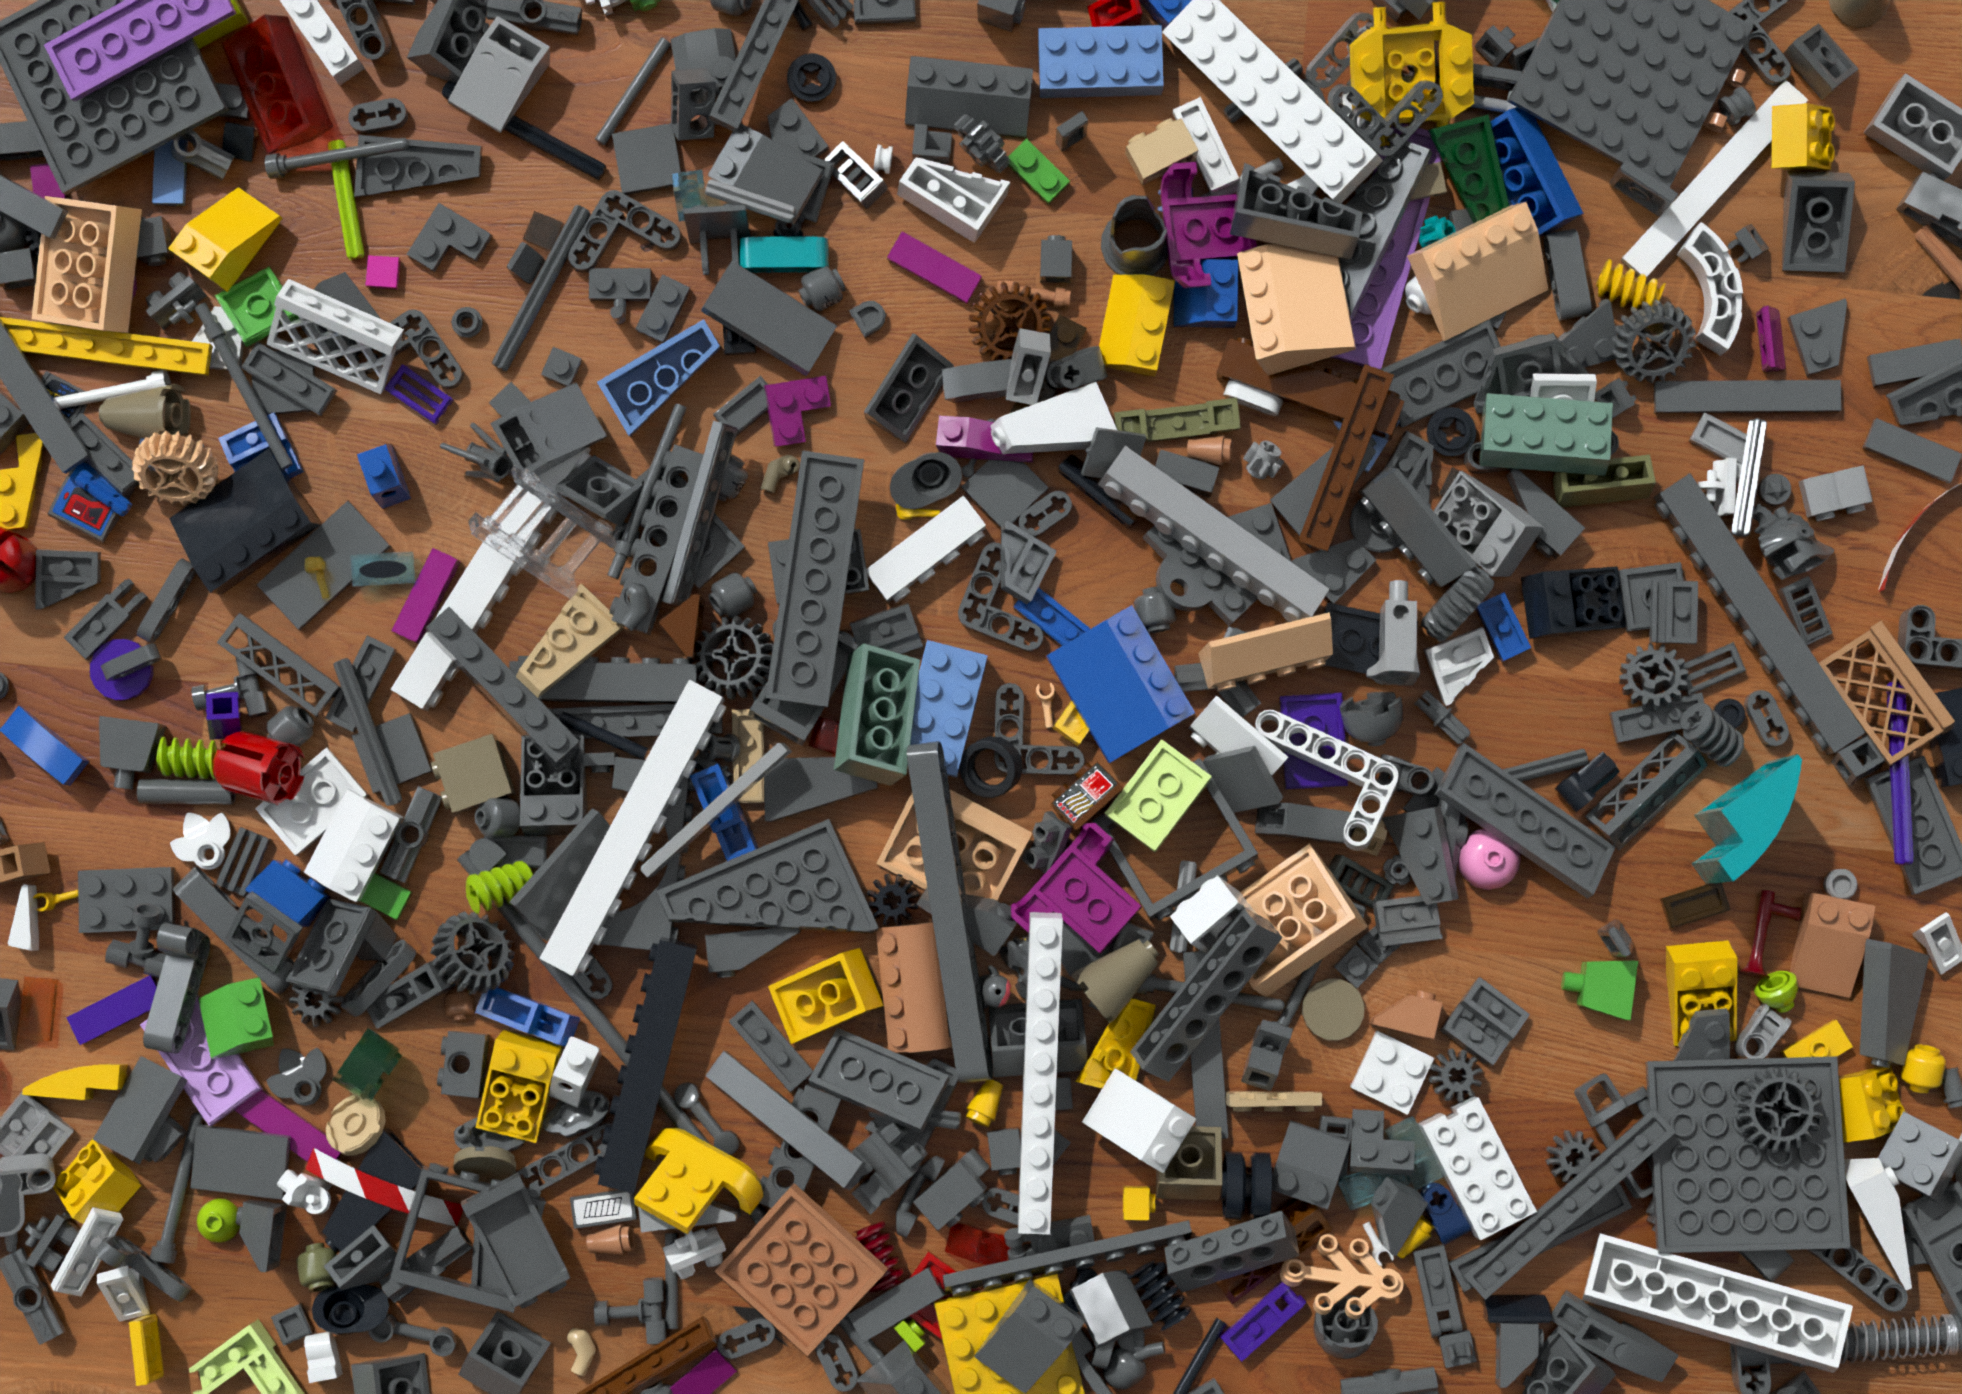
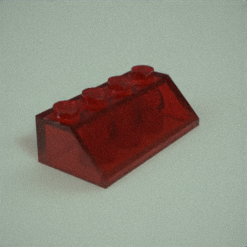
M264 14L221 43L267 154H273L313 141L333 128L288 16Z

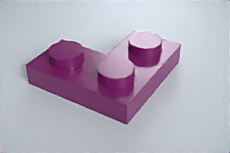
M826 376L764 385L773 445L776 447L806 442L801 411L831 406Z

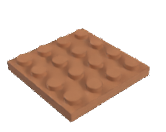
M794 1183L717 1267L715 1272L808 1356L885 1274L888 1268Z

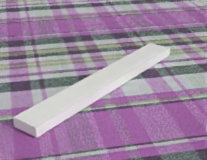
M1785 80L1624 255L1621 261L1629 268L1634 269L1638 276L1643 273L1647 277L1772 140V106L1803 104L1808 99Z

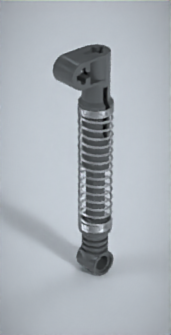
M1942 1314L1938 1324L1936 1316L1932 1315L1929 1326L1926 1317L1922 1316L1920 1326H1918L1916 1318L1912 1317L1910 1327H1908L1907 1321L1903 1317L1900 1321V1328H1898L1896 1320L1892 1318L1890 1329H1888L1886 1321L1882 1319L1880 1330H1878L1874 1320L1870 1322V1325H1866L1864 1321H1861L1860 1326H1856L1852 1321L1847 1330L1841 1359L1844 1360H1840V1363H1845L1847 1359L1854 1363L1857 1358L1864 1362L1867 1357L1871 1361H1875L1877 1356L1881 1360H1885L1887 1356L1894 1360L1897 1355L1905 1359L1907 1355L1915 1358L1917 1354L1925 1357L1927 1353L1931 1356H1936L1938 1352L1942 1356L1946 1354L1962 1353V1321L1955 1314ZM1730 1343L1732 1381L1734 1387L1741 1394L1769 1393L1771 1389L1770 1364L1790 1363L1794 1367L1807 1366ZM1930 1346L1936 1347L1935 1353H1931ZM1919 1347L1926 1348L1924 1354L1920 1352ZM1905 1348L1904 1356L1900 1354L1899 1349ZM1909 1348L1916 1349L1914 1355L1910 1353ZM1890 1349H1895L1894 1356L1890 1355ZM1879 1350H1885L1884 1357L1880 1356ZM1760 1365L1758 1369H1750L1751 1374L1757 1379V1381L1752 1382V1387L1750 1388L1746 1385V1382H1750L1752 1377L1745 1370H1741V1367Z

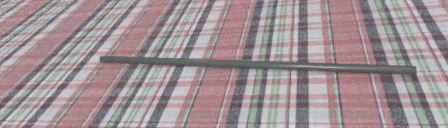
M468 850L457 861L469 875H479L480 871L471 862ZM503 897V906L496 908L539 959L547 944ZM539 959L622 1062L628 1066L631 1054L625 1053L626 1040L575 978ZM662 1085L657 1103L677 1128L685 1130L709 1143ZM759 1203L751 1214H747L757 1224L767 1212ZM848 1312L838 1324L873 1366L885 1355L871 1338L862 1342L847 1316Z

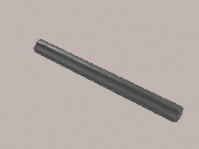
M580 205L574 206L492 361L496 368L502 371L509 369L565 264L572 245L590 216V212Z

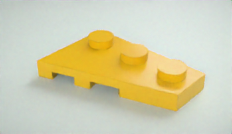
M1131 998L1117 1018L1108 1024L1075 1082L1103 1088L1115 1068L1136 1081L1140 1065L1130 1051L1150 1027L1156 1005Z

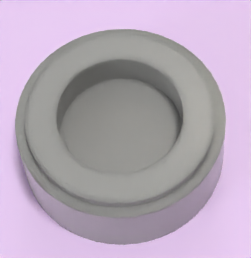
M1835 869L1826 875L1823 886L1828 896L1849 899L1857 890V880L1849 870Z

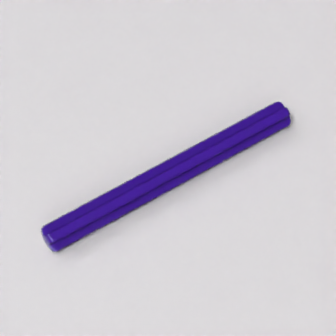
M1893 682L1888 683L1887 686L1892 687ZM1896 682V688H1902L1901 685L1898 682ZM1887 692V708L1891 692ZM1894 693L1891 708L1907 711L1906 695ZM1890 714L1888 730L1906 733L1907 717ZM1889 736V753L1891 756L1903 750L1905 738ZM1908 755L1890 766L1894 862L1901 866L1913 863Z

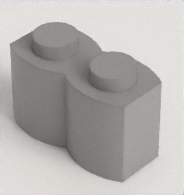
M1864 465L1798 482L1807 518L1816 516L1817 522L1834 518V512L1846 509L1847 515L1866 510L1865 504L1873 502Z

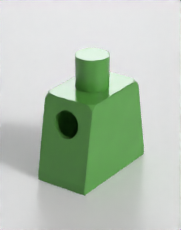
M1638 961L1582 962L1580 974L1563 972L1561 989L1578 992V1006L1618 1019L1631 1020Z

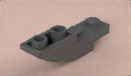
M1567 1290L1551 1314V1321L1575 1335L1576 1337L1573 1341L1620 1367L1650 1379L1662 1382L1679 1356L1624 1320L1619 1324Z

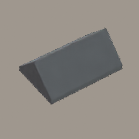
M912 334L864 410L865 419L906 443L943 384L942 369L951 368L954 365L919 336Z

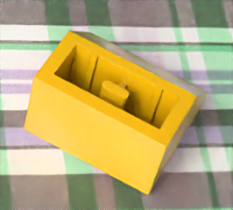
M1809 103L1772 106L1773 169L1831 170V162H1833L1835 157L1834 146L1831 144L1832 131L1835 127L1832 108Z
M1890 1066V1069L1876 1067L1839 1077L1843 1143L1874 1139L1892 1132L1905 1109L1900 1102L1897 1090L1898 1081L1893 1073L1892 1066Z
M92 1139L86 1147L79 1151L77 1157L66 1170L59 1174L53 1189L71 1217L84 1224L92 1207L119 1212L141 1187V1184L130 1168L105 1146Z

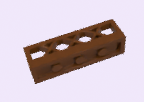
M1292 1198L1275 1211H1283L1295 1228L1299 1254L1316 1243L1321 1236L1333 1230L1316 1205L1296 1198ZM1319 1220L1321 1225L1311 1232H1306L1307 1227ZM1285 1261L1216 1283L1231 1304H1234L1281 1269ZM1237 1279H1243L1242 1283L1230 1292L1228 1286Z

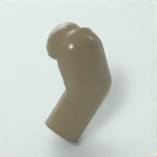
M785 455L771 461L768 464L760 489L775 494L779 480L799 470V460L792 455Z

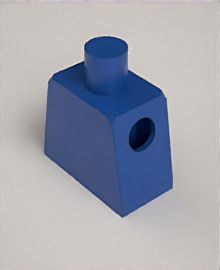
M385 444L357 454L370 494L382 509L411 499L392 444ZM394 491L390 494L384 495L385 492Z

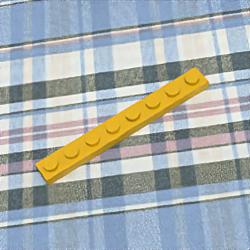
M0 317L22 352L209 376L213 346L208 343Z

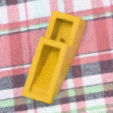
M100 1064L60 1071L23 1088L22 1095L77 1100L93 1099L94 1088L121 1090L126 1082L128 1064Z

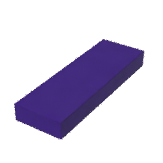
M149 975L66 1017L79 1045H84L149 1012L158 985L154 976Z

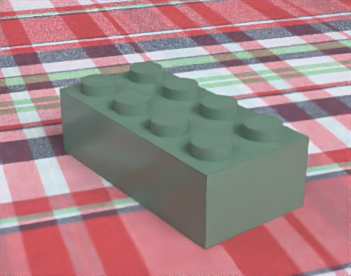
M1487 393L1482 415L1480 466L1605 476L1611 455L1613 403Z
M864 643L848 655L834 771L889 786L907 774V747L910 745L920 659Z

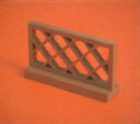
M1882 621L1870 627V630L1819 662L1866 732V735L1889 766L1897 763L1937 736L1944 735L1954 727L1955 720ZM1868 641L1876 651L1874 662L1856 659L1857 647ZM1852 651L1851 657H1845L1846 654ZM1878 655L1884 663L1877 662ZM1835 661L1850 663L1848 677L1833 676L1828 666ZM1853 664L1872 667L1870 682L1851 679ZM1876 668L1890 670L1894 676L1892 687L1873 683ZM1897 681L1902 688H1896ZM1839 683L1846 684L1845 691ZM1849 685L1868 688L1865 704L1851 701L1848 696ZM1872 689L1891 692L1888 708L1869 704ZM1894 693L1909 696L1912 700L1910 712L1891 708ZM1915 706L1921 714L1914 713ZM1857 708L1864 709L1863 716ZM1868 710L1887 713L1884 729L1871 727L1867 723L1866 716ZM1890 714L1909 717L1906 733L1887 730ZM1913 718L1926 720L1933 729L1925 736L1910 734ZM1875 733L1883 734L1881 741ZM1886 735L1905 738L1903 750L1891 756L1884 746ZM1909 739L1916 740L1914 743L1908 746Z

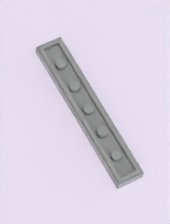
M777 743L641 866L640 870L645 876H655L792 752L785 743Z

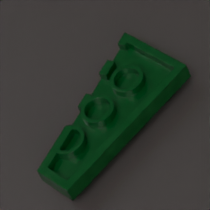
M1489 115L1428 130L1473 223L1509 207Z

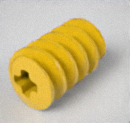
M1611 259L1606 261L1596 282L1598 297L1601 298L1608 291L1610 292L1609 301L1611 303L1619 296L1621 297L1620 307H1624L1631 301L1632 307H1635L1637 310L1642 306L1643 301L1647 302L1651 307L1655 299H1660L1666 285L1664 283L1657 289L1658 282L1655 278L1646 284V275L1643 273L1634 279L1635 270L1631 268L1623 275V265L1620 263L1612 270Z

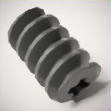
M1705 703L1694 704L1680 718V727L1684 729V737L1691 741L1695 747H1698L1703 754H1707L1708 758L1713 760L1719 767L1731 765L1741 755L1744 748L1743 735L1738 730H1735L1724 718L1720 717L1716 711L1712 710L1709 705Z

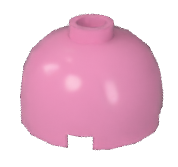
M1478 829L1467 836L1465 845L1460 849L1458 869L1462 876L1476 888L1485 890L1501 888L1511 882L1518 872L1521 860L1520 853L1486 829Z

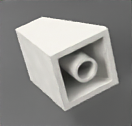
M1115 1068L1082 1122L1141 1161L1164 1173L1196 1118Z

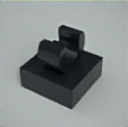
M723 325L725 356L756 354L755 344Z

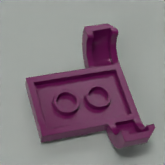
M1196 162L1172 164L1163 175L1161 182V203L1164 226L1167 227L1166 243L1169 266L1173 278L1183 288L1211 286L1210 273L1205 274L1200 264L1201 260L1238 258L1237 253L1257 247L1255 239L1230 234L1237 194L1192 198V181L1194 176L1197 175Z
M1084 823L1078 837L1020 901L1011 905V917L1029 933L1030 912L1062 913L1063 920L1094 949L1102 953L1139 912L1142 906L1097 866L1112 846L1114 839L1096 823Z

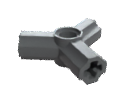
M1228 626L1223 638L1247 632ZM1201 663L1174 666L1175 679L1183 692L1209 690ZM1244 680L1235 682V688L1218 691L1228 706L1242 718L1261 704Z

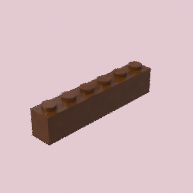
M1238 337L1237 341L1229 338L1216 372L1217 379L1227 383L1229 380L1246 384L1281 398L1283 403L1339 423H1343L1359 380L1354 379L1351 382L1342 379L1341 373L1325 368L1324 372L1312 368V363L1267 376L1256 360L1253 342ZM1391 390L1388 391L1372 435L1389 441L1392 440L1404 408L1405 401L1400 399L1401 395Z

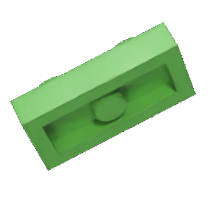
M1027 138L1008 156L1010 159L1008 166L1048 205L1070 184V180Z

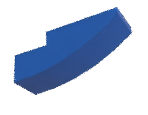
M21 706L16 708L0 729L19 749L63 785L71 786L90 762L69 746L67 741Z
M720 764L690 775L703 810L731 786ZM738 801L710 825L713 833L718 838L727 861L759 848Z
M499 987L482 994L475 1010L477 1014L562 1046L567 1045L571 1036L574 1037L580 1021L578 1016Z

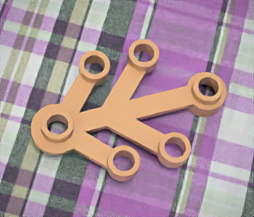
M1330 1234L1320 1237L1317 1249L1322 1255L1327 1256L1338 1270L1305 1266L1302 1261L1295 1258L1286 1260L1280 1270L1282 1282L1290 1287L1299 1286L1304 1279L1339 1284L1330 1292L1320 1293L1316 1296L1313 1307L1321 1315L1328 1314L1332 1310L1333 1305L1357 1287L1370 1288V1290L1360 1298L1352 1297L1347 1301L1345 1313L1351 1319L1360 1318L1364 1310L1378 1299H1395L1403 1290V1279L1400 1274L1393 1269H1383L1378 1265L1368 1252V1243L1360 1238L1354 1239L1351 1242L1348 1253L1351 1258L1359 1260L1370 1275L1361 1274L1353 1267L1337 1248V1239ZM1322 1242H1330L1333 1248H1325ZM1360 1246L1364 1252L1357 1253L1353 1247ZM1289 1267H1297L1300 1272L1294 1274L1290 1272ZM1383 1280H1390L1393 1286L1388 1287L1384 1285ZM1320 1300H1325V1301H1327L1328 1304H1329V1307H1326V1308L1321 1307V1306L1319 1305L1318 1301H1320ZM1352 1304L1358 1305L1359 1308H1360V1311H1359V1312H1354V1311H1352V1310L1350 1309V1305H1352Z

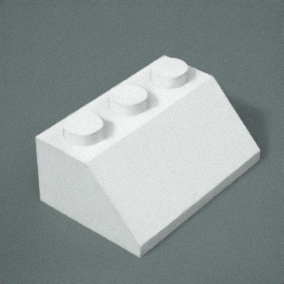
M1218 696L1209 703L1188 728L1193 732L1190 737L1203 748L1208 745L1216 754L1256 746L1271 776L1288 758Z
M347 789L304 873L327 888L355 902L360 901L387 851L397 827L404 817Z

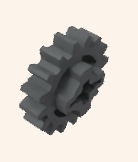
M964 114L954 124V129L963 139L959 145L980 167L986 163L990 169H993L996 173H1001L1010 164L1007 153L1002 149L1005 144L1003 139L985 121L982 120L978 124L974 118Z
M1649 643L1648 650L1643 651L1638 646L1636 647V656L1630 653L1626 655V662L1628 664L1621 663L1620 672L1623 674L1619 676V684L1625 685L1622 691L1623 695L1632 694L1631 704H1635L1639 700L1642 702L1643 710L1648 707V704H1653L1654 710L1658 711L1661 703L1670 708L1671 698L1677 701L1681 699L1682 693L1680 690L1686 691L1687 682L1684 680L1688 678V670L1682 669L1685 663L1684 659L1675 660L1676 650L1666 653L1664 644L1660 646L1659 650H1654L1653 644ZM1665 664H1667L1672 671L1668 670ZM1652 674L1658 675L1655 680L1649 679ZM1635 683L1640 684L1643 691L1640 690Z

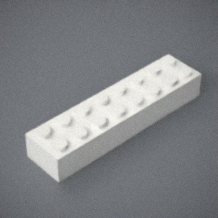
M1192 0L1162 31L1334 201L1342 203L1383 161L1367 143L1220 0Z
M1601 1233L1597 1239L1582 1300L1831 1373H1834L1839 1368L1853 1308L1852 1305L1674 1254L1658 1253L1656 1249Z

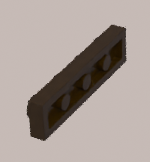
M1059 314L1050 332L1051 354L1048 365L1053 361L1075 353L1087 328ZM1045 375L1043 379L1044 388L1040 390L1037 403L1053 398L1057 388L1051 387L1047 383ZM1015 402L1010 413L1031 405Z

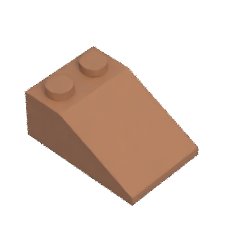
M1805 893L1790 972L1796 975L1799 988L1847 998L1851 997L1865 953L1866 939L1870 938L1876 906L1817 893Z

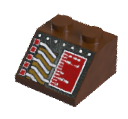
M1089 762L1086 763L1074 774L1078 780L1070 787L1064 783L1051 795L1055 799L1051 806L1067 824L1073 827L1072 829L1075 832L1123 790L1121 784L1098 762L1093 766Z

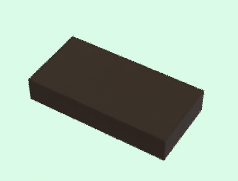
M1722 883L1706 884L1660 898L1669 928L1678 927L1731 910Z

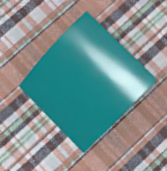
M1799 754L1768 761L1694 815L1716 845L1692 863V866L1706 884L1735 881L1767 850L1781 829L1795 797L1802 765V758Z

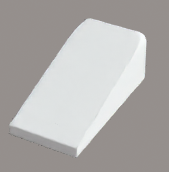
M23 884L21 887L8 946L30 951L39 950L37 898L33 899L34 895L37 894L35 885Z

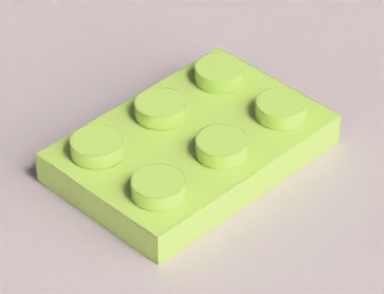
M1161 739L1105 812V816L1156 852L1212 779V776Z

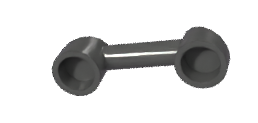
M691 1082L680 1084L674 1094L676 1103L680 1107L689 1108L714 1138V1147L729 1155L736 1153L740 1147L738 1135L733 1131H724L700 1103V1090L695 1084Z
M937 1155L924 1162L915 1172L897 1207L896 1231L898 1235L905 1239L917 1218L916 1215L909 1212L926 1178L935 1182L945 1162V1159Z
M387 1314V1317L379 1326L369 1331L370 1337L377 1342H386L393 1334L430 1342L432 1352L441 1357L450 1355L457 1343L454 1332L448 1327L443 1326L437 1330L410 1325L398 1322L392 1314Z

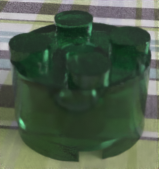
M367 1028L332 1080L364 1101L367 1098L372 1101L385 1081L380 1078L382 1073L384 1072L389 1075L402 1057V1054L398 1052L400 1048L370 1028Z

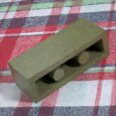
M1650 455L1610 459L1605 476L1555 472L1552 479L1556 502L1562 508L1646 499L1650 497L1656 484Z

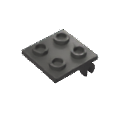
M727 203L723 206L707 207L705 205H695L692 208H683L689 243H700L703 275L710 274L709 239L731 238L732 261L740 265L739 240L751 237L746 205Z

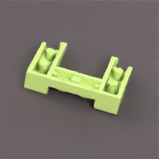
M259 1319L189 1368V1373L199 1371L202 1390L194 1391L193 1394H209L242 1369L247 1372L261 1394H304V1392L274 1351L273 1347L276 1346V1343Z

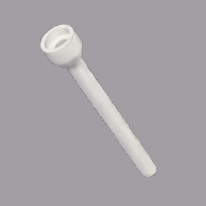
M159 370L152 372L145 380L55 397L53 399L59 408L63 409L171 384L167 371Z

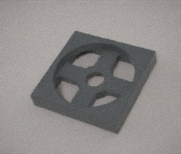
M251 891L245 897L225 938L276 974L282 969L303 927ZM255 909L264 917L261 922L257 923L248 917L246 912ZM275 924L287 933L285 942L274 935L272 929ZM244 929L249 932L251 941L248 939ZM258 929H262L267 933L266 939L259 935ZM269 946L278 954L267 953L262 951L263 947Z

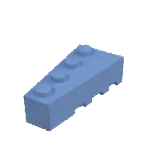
M703 319L599 380L597 383L628 436L631 437L721 348Z

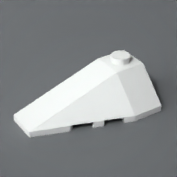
M1879 1158L1844 1159L1845 1177L1849 1187L1907 1291L1912 1288L1900 1200L1894 1187L1899 1184V1181L1891 1166L1884 1168Z

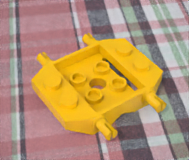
M1446 2L1432 3L1433 21H1430V24L1408 27L1386 26V7L1373 8L1374 26L1367 29L1349 45L1351 87L1356 89L1383 118L1390 113L1419 81L1428 80L1435 82L1434 40H1439L1440 87L1443 92V98L1440 105L1425 121L1433 120V122H1436V127L1449 125L1450 118L1455 117L1474 104L1472 35L1447 24L1445 14ZM1406 65H1412L1415 71L1413 79L1409 82H1405L1401 76V72ZM1423 90V100L1430 101L1432 99L1430 96L1432 90ZM1411 102V105L1418 108L1420 112L1422 111V108L1418 107V103ZM1408 109L1402 111L1399 115V123L1412 122L1413 114ZM1365 111L1359 114L1358 117L1371 123L1369 112ZM1382 135L1379 138L1382 142L1380 146H1389L1388 137Z

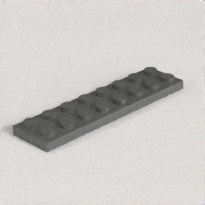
M802 451L766 699L829 707L864 459Z

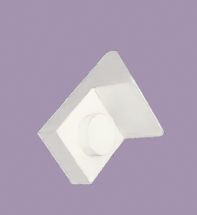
M1947 912L1912 933L1913 937L1926 948L1934 969L1941 975L1962 961V944Z
M128 1266L97 1274V1285L119 1322L150 1314L141 1274Z

